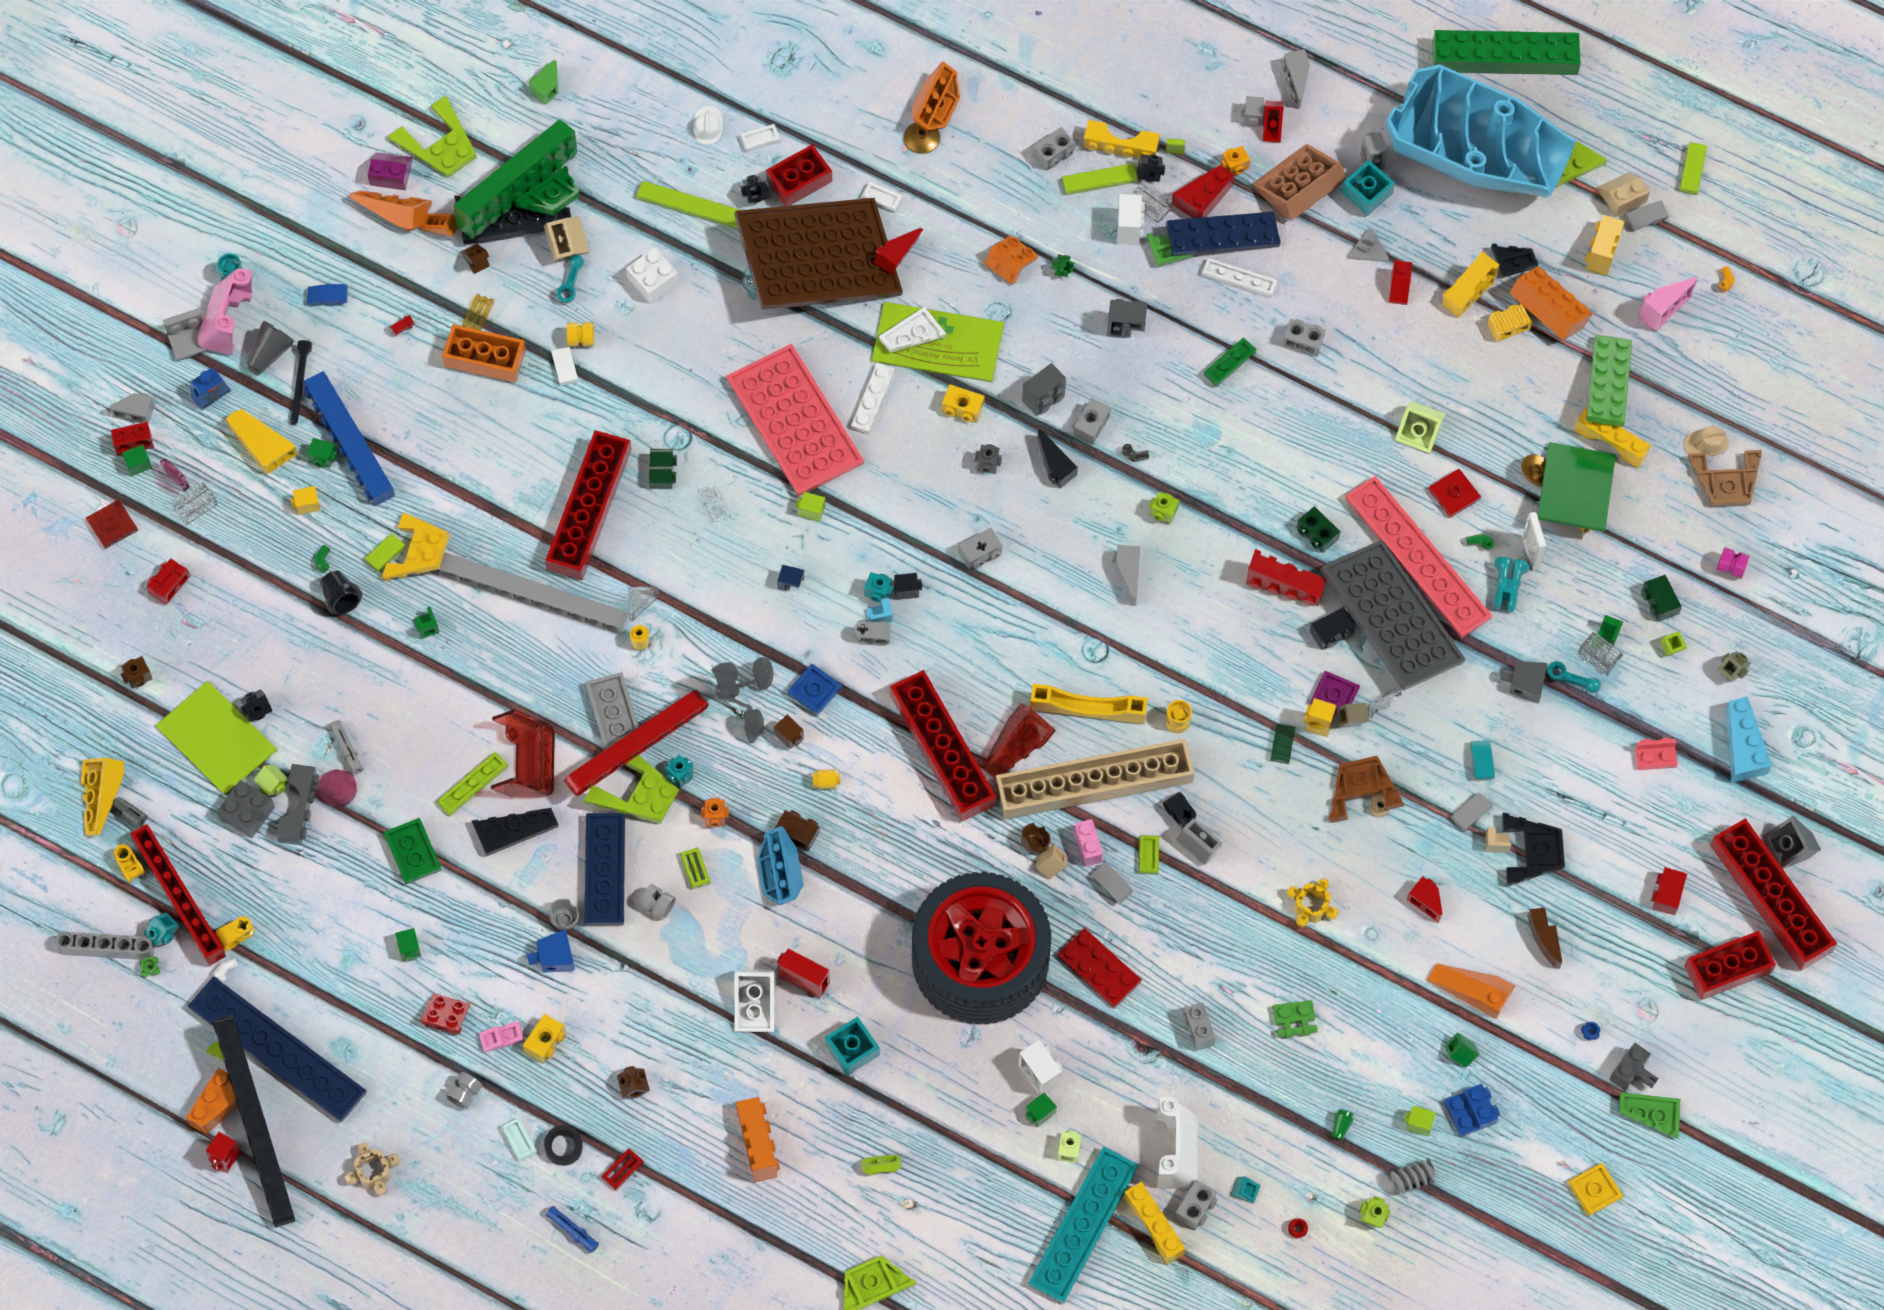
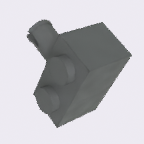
M1634 1042L1613 1071L1609 1080L1626 1091L1634 1079L1638 1078L1652 1089L1659 1078L1644 1069L1651 1053Z

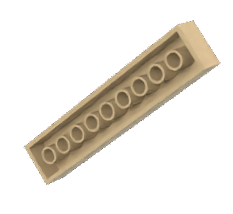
M1186 739L1000 774L996 775L995 784L1003 818L1009 819L1193 783L1194 770Z

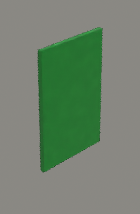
M1549 442L1538 520L1605 532L1616 454Z

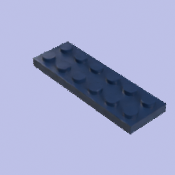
M1274 211L1167 220L1166 222L1172 256L1280 247L1281 244Z
M586 813L585 926L624 925L625 814Z

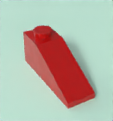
M918 228L891 239L883 247L880 245L874 254L877 257L873 263L892 275L916 243L923 229Z

